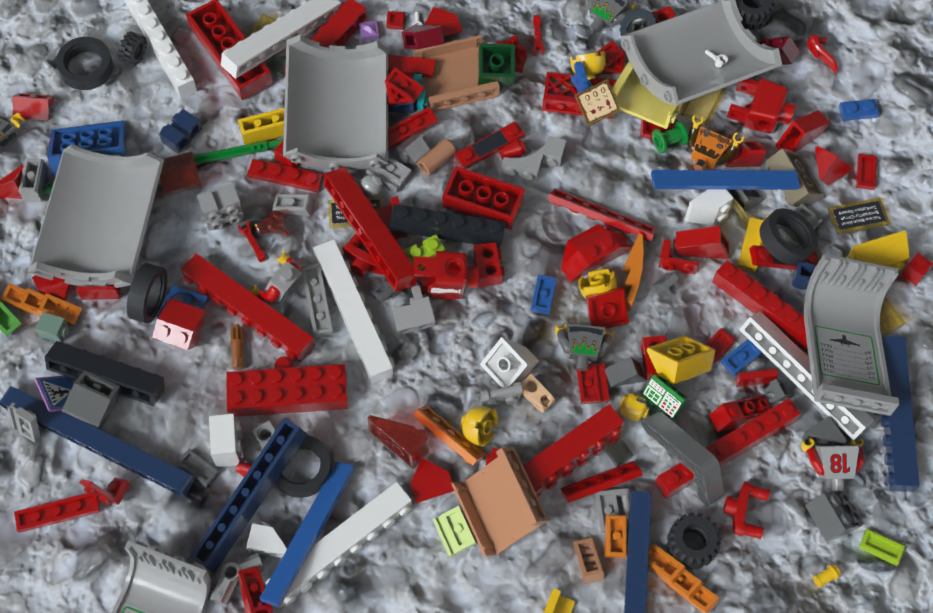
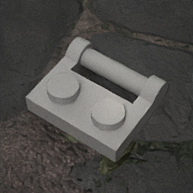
M517 382L512 386L487 391V389L481 390V406L494 409L501 404L512 405L517 403L522 394L521 383Z
M624 488L595 493L600 532L605 533L606 515H619L618 497L622 498L624 515H627L628 531L630 489Z

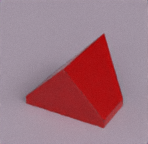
M744 141V143L739 145L735 155L725 168L761 167L766 149L758 141Z
M819 146L815 147L819 179L827 186L853 170L837 155Z
M23 165L0 180V198L22 199L18 190L24 168Z

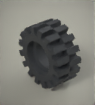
M130 31L120 41L118 58L124 63L136 66L143 59V54L145 55L144 50L147 49V46H145L147 41L145 36Z

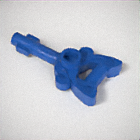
M582 62L574 63L575 75L571 76V80L577 88L578 94L591 89L592 85L590 80L587 79Z

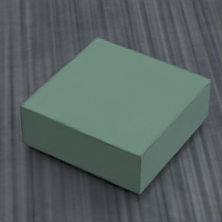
M273 56L268 66L271 75L284 78L286 60Z

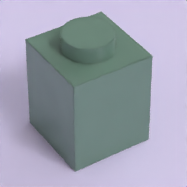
M42 312L35 330L42 338L62 342L69 332V326L64 318Z

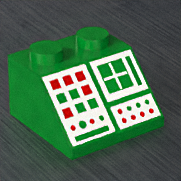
M658 375L651 377L642 393L646 396L645 399L653 407L657 405L661 409L660 412L669 419L670 417L676 419L691 401Z

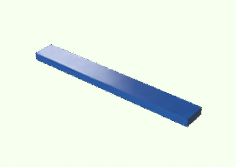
M652 170L651 172L654 189L798 190L800 187L797 171Z
M336 461L261 594L260 600L262 602L280 608L356 470L354 466Z

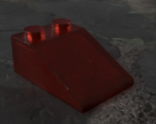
M373 415L367 417L369 432L412 469L417 466L421 458H424L429 453V436L422 429L418 430L412 425Z

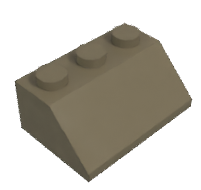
M782 148L765 161L768 165V171H797L800 184L799 189L781 190L786 196L785 201L788 205L799 207L803 204L806 206L825 198L800 153Z

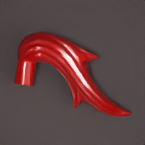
M817 34L809 36L807 47L816 59L819 58L834 73H837L838 66L833 58L834 56L821 46V44H826L827 38Z

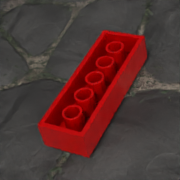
M212 0L186 14L190 29L242 101L273 84L271 72L264 62L236 79L221 66L222 53L246 38L218 0Z
M345 364L226 372L228 414H234V417L348 409Z
M610 404L523 465L538 498L545 489L551 490L558 484L557 481L562 477L566 479L574 472L573 469L577 466L583 467L589 462L591 456L594 454L598 456L605 450V446L609 443L613 445L621 438L620 435L623 432L622 429L625 422Z

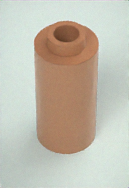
M443 139L417 161L420 170L429 176L456 153L455 144L451 140Z

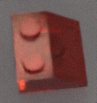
M192 151L164 158L160 180L166 196L202 187Z

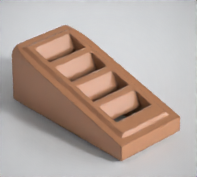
M593 537L573 541L584 584L604 580V571ZM591 546V549L580 551L581 548ZM592 554H593L592 557L582 558V557H584V556H588V555H592ZM595 563V565L585 567L587 564Z

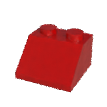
M170 298L157 319L152 337L186 350L192 349L197 346L207 310Z

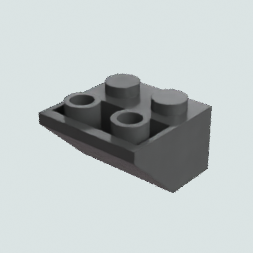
M84 370L74 383L62 412L99 428L116 404L120 386Z
M842 491L823 493L805 505L825 541L837 539L862 526L860 516L852 509L848 496Z

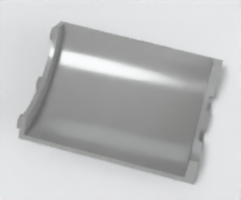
M722 0L621 36L622 48L626 51L641 84L645 85L658 99L671 105H679L782 66L779 48L769 47L765 44L760 45L750 30H745L741 24L743 19L735 0ZM709 50L717 56L724 54L728 57V61L718 68L715 66V61L705 54V51Z
M301 34L287 40L284 157L290 159L293 163L329 169L330 171L346 167L347 170L376 169L388 164V96L384 84L388 77L387 47L375 41L356 46V49H346L345 46L333 45L326 48L319 46V42L310 40Z
M72 144L65 148L28 273L49 280H53L54 277L64 279L66 284L83 287L114 285V287L119 288L131 285L164 159L151 152L138 156L122 157L120 155L110 156L91 152Z

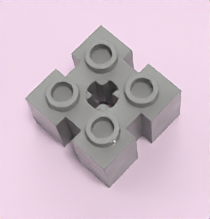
M233 183L218 187L219 190L211 192L209 190L197 195L209 231L219 230L227 222L236 224L244 219L240 200Z

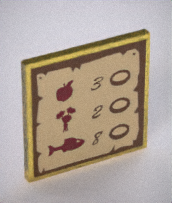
M608 79L575 95L588 127L621 111Z

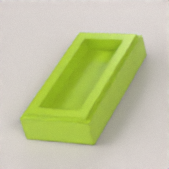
M866 529L858 548L897 566L905 546Z

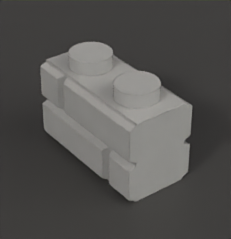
M25 159L18 190L23 201L42 202L43 188L45 187L48 167L43 159Z

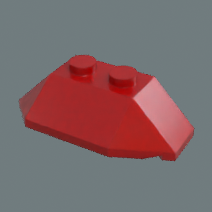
M597 224L567 241L561 270L570 283H573L580 279V277L587 275L588 272L594 271L632 250L633 245L623 232Z

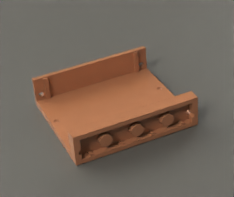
M482 35L471 36L466 39L454 40L449 43L413 51L415 58L436 60L433 78L422 77V82H425L426 98L429 100L428 107H430L432 112L499 97L500 86L498 81L478 85L479 43L482 44Z
M514 447L500 448L496 451L498 457L466 481L452 483L455 495L462 506L463 513L471 526V531L475 535L484 557L497 556L549 521Z

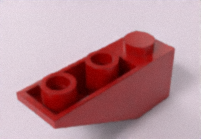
M765 395L722 403L709 416L717 432H721L746 424L770 410L771 407Z

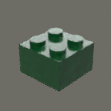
M479 43L478 85L498 81L499 86H513L515 80V44Z

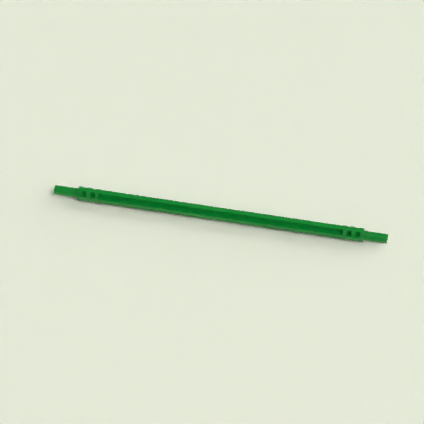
M284 138L268 142L264 140L164 161L161 172L268 151L270 148L277 147ZM48 184L47 187L43 188V195L51 194L53 184Z

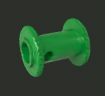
M680 121L674 123L673 129L662 133L660 130L655 129L652 132L654 146L660 153H665L667 146L677 142L686 145L689 139L686 127Z

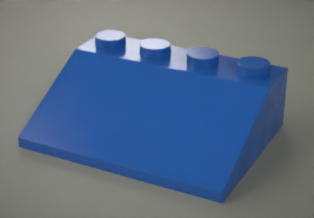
M125 121L52 129L47 156L52 176L57 174L63 150L71 144L99 154L127 157Z

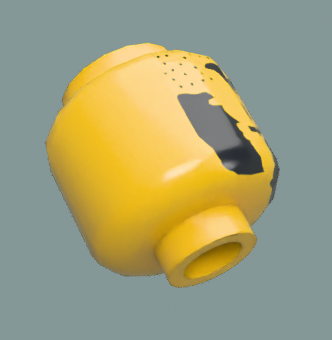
M634 393L624 395L618 407L621 410L622 416L635 422L639 421L641 417L645 418L649 411L647 400Z

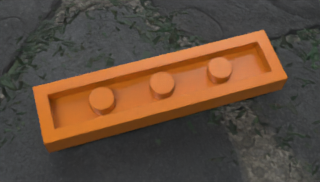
M428 405L417 409L413 416L422 425L428 427L436 437L441 438L448 444L450 449L461 455L467 463L474 466L485 457L486 454L469 442Z

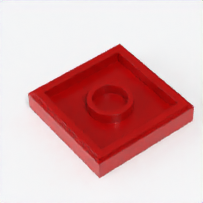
M623 287L614 288L603 293L586 295L590 326L609 329L629 324Z

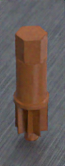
M235 324L231 329L230 341L232 346L233 370L244 369L243 329L239 324Z

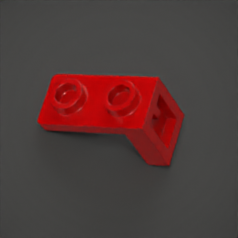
M664 239L658 267L666 271L675 270L681 271L684 274H696L699 263L672 258L674 248H670L671 240Z
M114 477L105 491L92 481L81 479L79 482L85 487L84 491L91 495H98V500L106 505H110V503L119 505L131 485L125 479Z

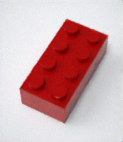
M455 166L442 195V207L472 217L505 222L504 228L512 230L524 201L525 189Z

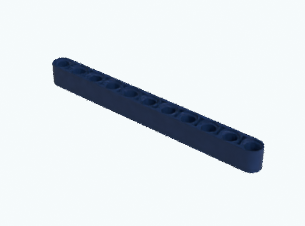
M9 386L0 400V405L3 408L7 409L14 403L17 409L21 407L26 411L30 410L36 415L38 426L181 497L187 496L196 480L189 473L62 411L49 412L45 402L17 388Z

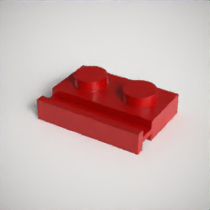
M605 363L601 365L588 364L587 371L576 369L580 404L609 402Z

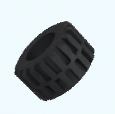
M735 0L743 19L741 24L744 28L751 31V29L758 30L759 27L763 28L765 24L767 25L774 9L775 0ZM746 5H753L756 8H750Z
M689 513L688 516L686 514L682 515L680 519L674 522L667 535L668 542L666 546L670 549L669 555L674 556L684 566L688 565L689 569H694L695 567L700 569L704 565L710 564L718 553L719 545L722 541V538H719L720 530L715 529L717 524L709 522L711 518L708 516L706 519L703 518L701 513H698L697 516L694 513ZM687 532L699 534L704 540L705 548L702 550L688 548L683 541V534Z

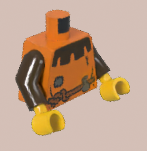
M695 114L692 118L694 124L690 128L687 143L688 151L692 153L691 160L696 162L694 169L704 170L705 167L715 169L717 165L721 166L731 161L738 150L737 146L744 143L745 137L743 136L741 141H736V137L739 135L738 132L734 134L733 140L702 126L699 129L698 126L702 124L703 116L701 122L696 123L694 121Z

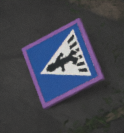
M64 375L35 378L34 380L48 411H62L74 385L73 379Z

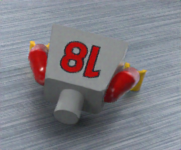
M282 251L283 255L280 258H276L282 264V267L271 278L266 289L259 290L256 285H253V290L250 292L261 300L275 301L279 304L301 279L302 273L300 271L303 268L302 264L290 257L285 251Z
M813 439L809 440L810 445H806L804 440L801 443V449L806 452L809 462L821 478L832 479V491H844V479H854L865 462L863 449L861 448L864 444L863 439H860L858 444L852 439L849 445L815 446V448H813Z

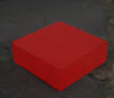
M388 11L386 29L404 30L405 12Z

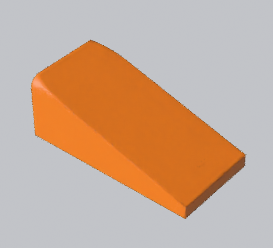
M606 515L604 558L624 559L627 557V515Z

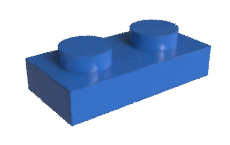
M875 99L840 102L839 104L842 121L878 118L879 116Z
M538 274L531 305L532 312L550 314L557 278Z
M747 339L723 358L721 364L734 377L762 355L763 352Z

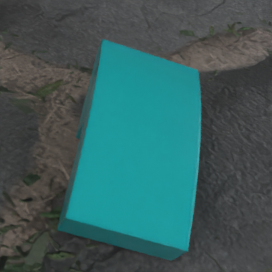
M414 74V80L425 87V82H422V74ZM423 90L415 101L418 112L429 105V100L426 98V90Z

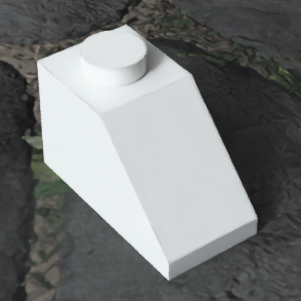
M265 522L252 523L246 546L248 552L282 559L287 548L273 527H270V524Z

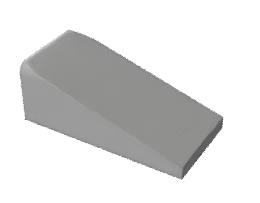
M276 194L272 210L300 216H311L315 201L310 194Z

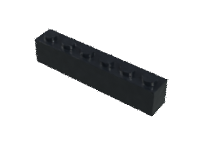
M393 204L389 223L390 231L425 237L437 235L438 239L475 245L496 242L497 248H500L503 241L505 222L398 204Z
M56 341L45 355L46 370L75 380L78 379L84 370L120 386L119 395L151 406H155L165 390L164 377L156 373L153 374L141 368L124 364L121 361L97 355L85 349L71 346L68 343Z

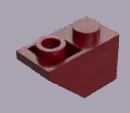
M413 25L401 32L405 49H423L445 43L442 26Z
M790 36L764 39L759 43L760 45L765 44L769 47L779 48L782 65L793 64L800 52Z

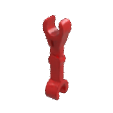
M533 15L534 56H536V50H541L542 56L545 51L541 42L540 15Z
M245 221L247 226L245 229L238 225L239 232L249 241V245L253 248L258 261H265V254L253 237L249 222Z

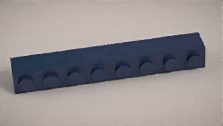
M881 336L891 396L899 399V406L891 416L883 415L881 417V426L884 427L885 433L883 435V446H886L884 463L888 466L886 483L889 484L890 491L914 492L920 486L905 337Z
M285 418L282 420L190 556L192 560L213 573L217 571L308 435L305 431Z

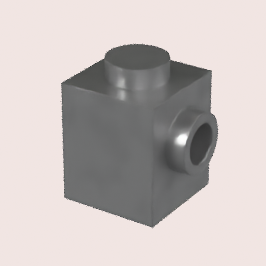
M412 135L397 148L402 161L415 164L430 151L423 138L418 135Z

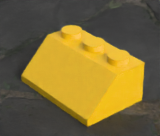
M904 230L852 247L847 258L897 268L899 271L905 267L910 258L907 233Z
M684 335L648 347L647 352L658 376L665 379L669 384H678L684 380H689L711 371L715 349Z

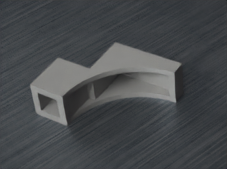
M549 136L543 147L532 155L523 158L504 157L502 173L508 176H518L528 181H537L542 163L550 167H560L565 152L566 140Z

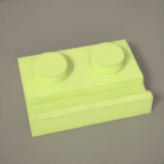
M460 506L433 519L450 557L477 544Z

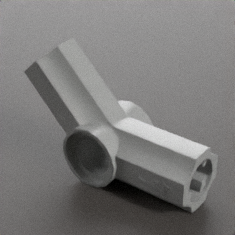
M256 553L235 563H226L222 567V574L210 600L227 607L237 585L240 583L238 571L257 566L260 572L265 571L259 554ZM231 570H236V571H237V574H236L235 577H233V578H228V577H227V574H228L229 571H231Z

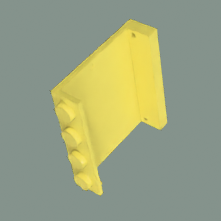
M630 61L611 89L619 110L665 129L668 128L670 123L673 124L675 122L676 112L680 113L683 103L679 105L665 103L654 96L645 85L641 84Z

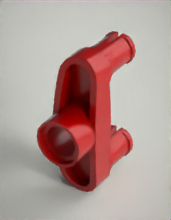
M355 233L351 240L342 247L344 255L353 262L350 265L352 272L358 276H364L367 271L384 275L372 256L359 249L362 241Z
M744 481L737 497L726 496L723 513L733 515L732 530L734 535L762 538L764 527L746 523L745 515L748 499L752 497L768 501L770 489L754 486L753 483Z

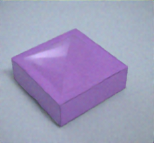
M377 21L359 23L362 41L379 39Z

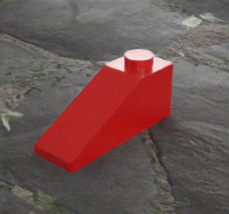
M259 567L238 571L245 613H273L271 605L260 600L265 585Z

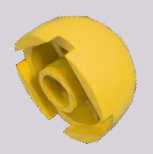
M605 51L600 52L601 56H598V53L578 55L576 60H574V57H569L573 72L575 73L574 63L581 61L587 79H595V75L601 73L605 68Z
M598 269L588 272V277L584 279L582 276L578 280L580 292L585 299L586 295L603 293L617 288L614 271L610 273L609 269Z
M487 406L473 407L461 419L464 437L477 446L485 447L491 442L495 435L492 432L493 426L497 427L498 424L497 411Z

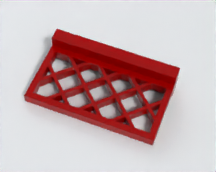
M547 72L542 111L585 116L576 97L578 95L577 88L575 86L571 87L567 83L572 81L571 74ZM549 78H550V79H557L559 82L556 83V84H553V83L549 80ZM605 78L589 79L594 85L593 87L607 81L608 85L614 86L617 81ZM564 85L567 90L561 92L558 87ZM554 90L558 95L548 93ZM569 93H572L575 97L566 96V95L569 94ZM614 112L602 118L613 119Z

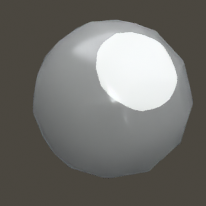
M369 174L361 179L360 186L366 197L373 198L381 193L383 184L379 177Z

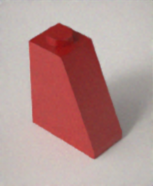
M819 110L795 119L775 146L779 150L783 148L797 152L822 135L831 122Z
M720 225L677 231L676 239H673L674 249L678 251L681 257L730 259V243Z

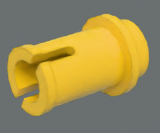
M835 564L828 565L827 569L814 575L813 580L821 588L834 579L838 580L841 572Z

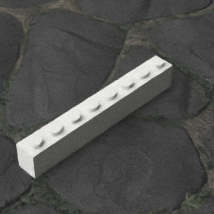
M124 0L179 97L182 99L197 92L194 79L148 1Z
M338 0L305 1L301 6L292 9L288 14L279 17L275 22L264 26L258 32L252 33L250 37L239 41L232 48L226 49L222 53L221 66L235 79L286 48L288 39L300 34L305 36L328 22L330 16L339 10L341 2Z
M331 240L313 247L315 258L320 263L323 276L371 383L373 384L393 376L395 364L392 357H388L386 354L388 350L384 340L380 341L378 337L380 331L377 324L373 325L371 321L373 316L370 309L365 308L363 304L365 303L363 293H358L356 288L358 287L355 276L351 277L349 273L351 268L347 260L344 261L342 257L344 252L341 245L337 246L335 240Z
M761 311L749 317L740 328V331L814 402L809 357ZM814 402L853 440L863 434L875 421L866 411Z
M397 482L314 544L280 607L291 604L296 599L295 596L301 591L302 593L308 591L313 586L312 583L314 581L325 578L331 568L343 564L346 560L345 557L351 553H357L362 548V544L366 541L374 540L379 535L378 532L383 528L388 529L395 523L397 517L400 515L405 516L411 510L412 500ZM268 579L266 582H264L265 587H266V585L268 584V582H269L270 579Z

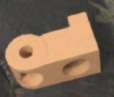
M532 374L521 383V396H524L530 403H533L540 412L544 413L555 403L553 396Z

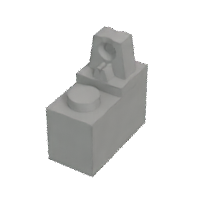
M419 285L412 287L413 298H409V305L399 304L392 309V317L397 335L435 327V319L429 296L427 297L426 294L422 295Z

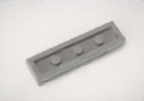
M320 263L303 266L302 275L314 338L332 335L333 329Z

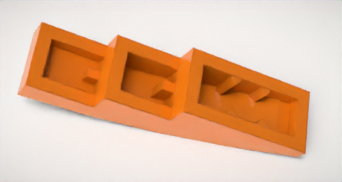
M640 233L636 238L623 270L624 273L629 274L624 290L629 293L626 305L627 311L630 312L637 295L643 268V235Z
M10 283L1 298L2 303L40 317L42 312L64 318L67 324L75 326L82 311L81 307L47 293L43 295L29 288L25 290Z
M654 543L650 545L648 567L699 611L710 613L720 601L719 597L704 587L702 581L688 572L682 563Z

